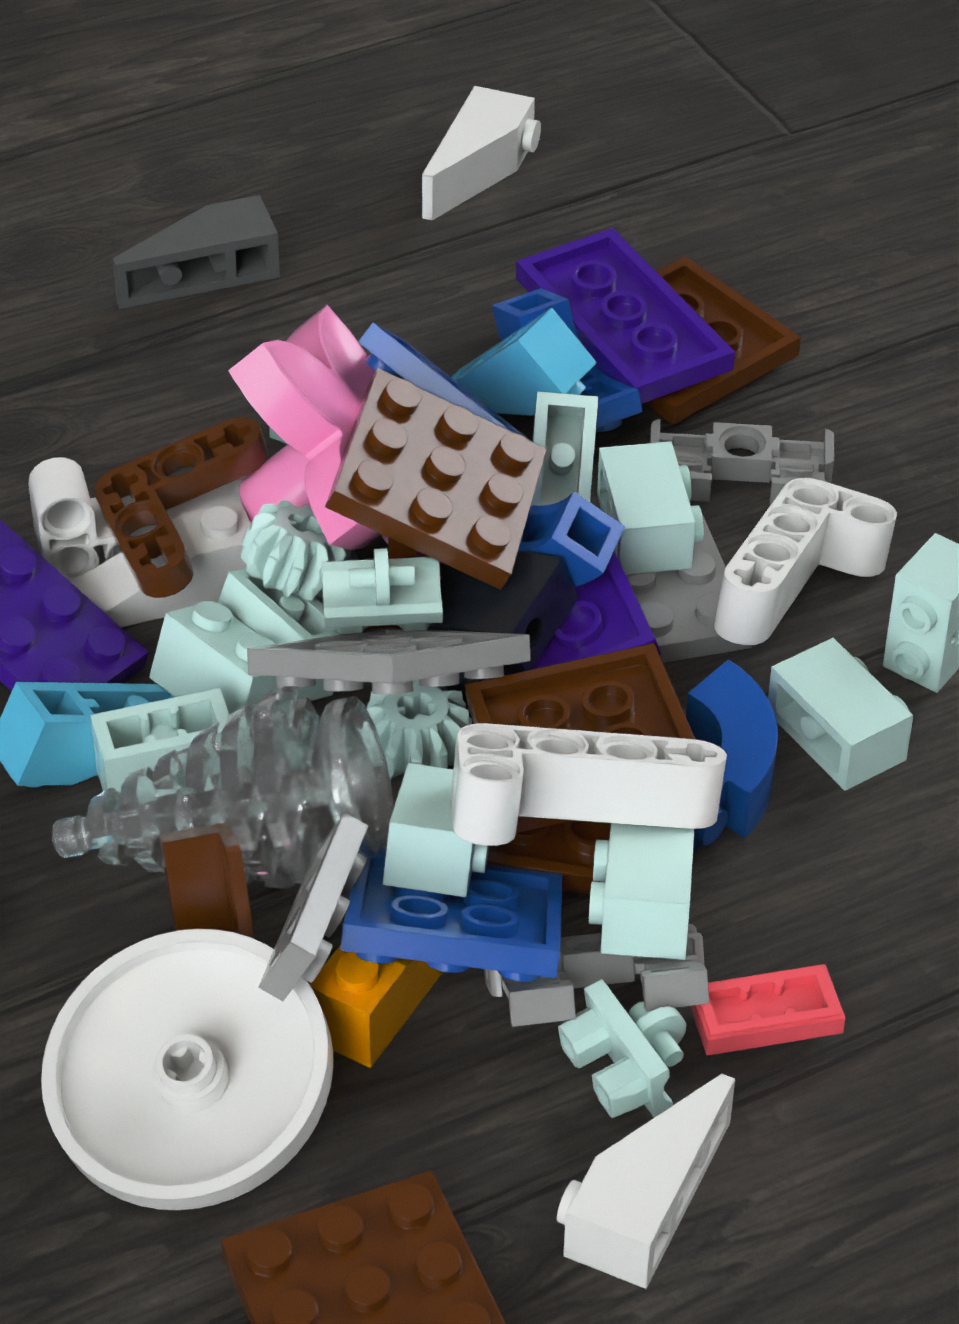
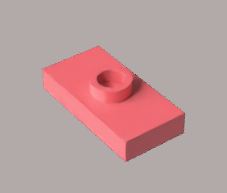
M825 964L709 982V1004L690 1006L706 1056L842 1034L845 1024V1015Z

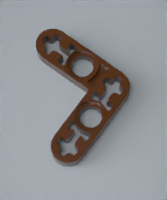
M238 417L223 421L105 473L96 482L94 494L102 515L134 579L145 595L153 598H165L182 591L191 582L194 574L192 564L184 543L166 510L249 475L261 468L266 462L269 453L260 425L255 420ZM194 466L192 470L185 474L169 477L171 473L178 469ZM130 495L135 502L124 507L121 498ZM156 525L153 530L146 534L130 536L139 528ZM162 555L166 565L157 568L151 559Z

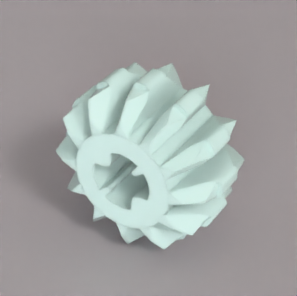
M281 500L278 505H262L259 513L254 516L251 525H248L242 540L243 549L240 556L247 564L246 572L251 577L262 579L265 589L275 588L282 591L285 597L295 594L304 600L312 601L316 595L323 597L322 562L350 561L351 550L329 545L313 510L310 509L308 504L299 507L287 500Z
M413 680V692L381 695L373 694L371 691L370 701L367 703V709L364 710V718L361 719V738L364 739L365 747H367V754L370 757L371 765L385 766L390 779L405 773L408 763L446 769L448 766H454L458 731L466 725H471L472 719L469 718V710L466 709V703L463 701L462 691H447L445 686H420L419 680Z

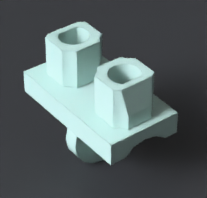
M387 548L374 549V560L322 562L325 628H335L339 634L362 633L368 626L398 625L404 631L427 630L430 623H443L438 560L432 557L388 559Z
M603 979L584 988L587 1008L575 1014L576 1019L567 1020L558 1026L563 1051L573 1065L578 1068L606 1054L613 1060V1064L592 1075L594 1091L611 1118L634 1110L642 1105H645L655 1118L673 1106L672 1100L664 1091V1085L670 1077L668 1067L679 1063L684 1056L683 1051L677 1045L686 1031L687 1024L677 1009L670 1006L646 1011L644 1002L635 1004L628 1014Z

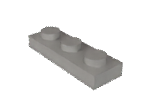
M344 812L311 860L258 986L259 989L284 1002L300 978L310 983L314 981L331 952L332 944L325 941L323 937L329 938L340 924L350 904V900L343 897L341 893L347 894L351 890L367 861V857L358 853L368 825Z

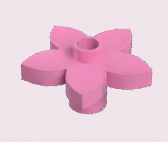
M328 305L294 330L286 342L274 340L262 343L228 370L248 402L266 424L288 443L269 458L261 468L241 480L239 495L244 510L251 522L254 516L259 513L263 504L278 505L281 500H287L299 507L308 504L310 509L313 510L329 545L347 550L364 548L380 535L388 544V537L325 508L364 394L375 370L364 362L368 355L351 331ZM415 550L416 558L430 557ZM439 561L440 579H442L445 564Z

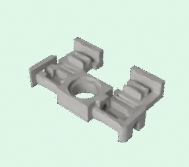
M660 419L654 420L651 424L650 443L672 441L678 465L688 466L691 478L690 501L710 502L712 479L765 483L772 481L770 505L783 487L791 480L812 478L828 483L832 481L834 433L829 429H825L824 442L779 440L777 437H772V426L713 422L712 434L693 435L660 433ZM743 448L751 450L755 454L740 457L732 455L727 451Z
M689 923L685 960L602 954V933L561 937L557 978L541 976L536 981L520 982L507 979L496 970L484 969L485 984L490 994L495 997H503V987L509 999L510 1023L512 1027L574 1020L576 1015L573 988L588 987L601 979L606 984L635 981L634 975L640 974L643 984L644 1008L646 1011L667 1006L676 1008L709 1004L703 936L701 933H697V928L693 924Z

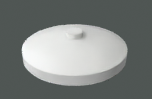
M189 929L164 933L135 943L113 955L93 970L71 994L57 1016L45 1047L41 1078L42 1096L46 1115L53 1133L68 1157L92 1183L123 1201L143 1207L162 1210L198 1209L234 1199L253 1190L279 1172L299 1152L319 1122L327 1102L333 1074V1047L326 1017L313 989L305 979H299L284 1002L258 988L274 949L251 937L216 929Z

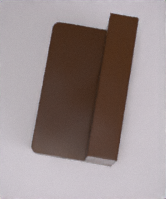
M228 822L160 834L159 839L174 931L216 929L234 932L255 939L241 847Z

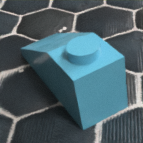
M550 308L460 368L452 378L496 413L532 416L535 414L537 392L579 395L586 388L580 379L597 362L553 308Z
M16 682L0 717V762L17 786L36 788L43 785L77 784L98 775L90 715L174 698V696L158 684Z

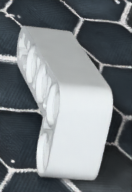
M61 457L42 461L34 467L29 475L28 485L33 525L39 551L46 561L72 583L121 551L102 515L96 498H90L80 465L74 460ZM246 476L170 508L166 512L172 520L180 514L241 501L239 485ZM130 495L121 498L124 507L135 502ZM156 525L139 528L130 536L146 534L153 530Z
M798 478L789 481L725 567L714 623L716 633L723 639L740 645H757L765 642L771 636L818 565L860 577H872L882 573L885 570L897 516L895 508L879 498L812 478Z
M488 723L466 725L459 729L456 741L450 794L453 830L458 837L470 843L494 846L509 843L515 838L518 816L687 829L710 827L717 822L727 754L715 744L695 739Z

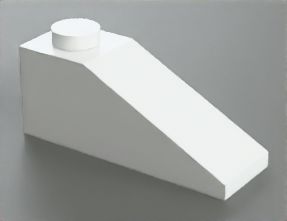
M474 86L422 174L423 219L433 221L519 169L528 151L534 152L540 138L541 122L534 120L535 98Z
M241 501L180 514L171 520L184 543L194 572L191 582L185 589L175 595L165 598H153L145 595L140 590L121 552L78 578L72 584L120 627L164 618L166 612L196 605L202 601L212 600L217 603L228 572L247 567V564L240 556L243 549L242 540L248 525H251ZM162 555L151 559L157 568L166 565Z
M720 1074L597 1155L582 1183L576 1180H572L569 1183L557 1213V1222L565 1225L564 1257L647 1289L730 1124L735 1078Z

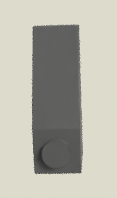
M260 195L206 205L112 258L116 303L119 309L280 278L278 232Z

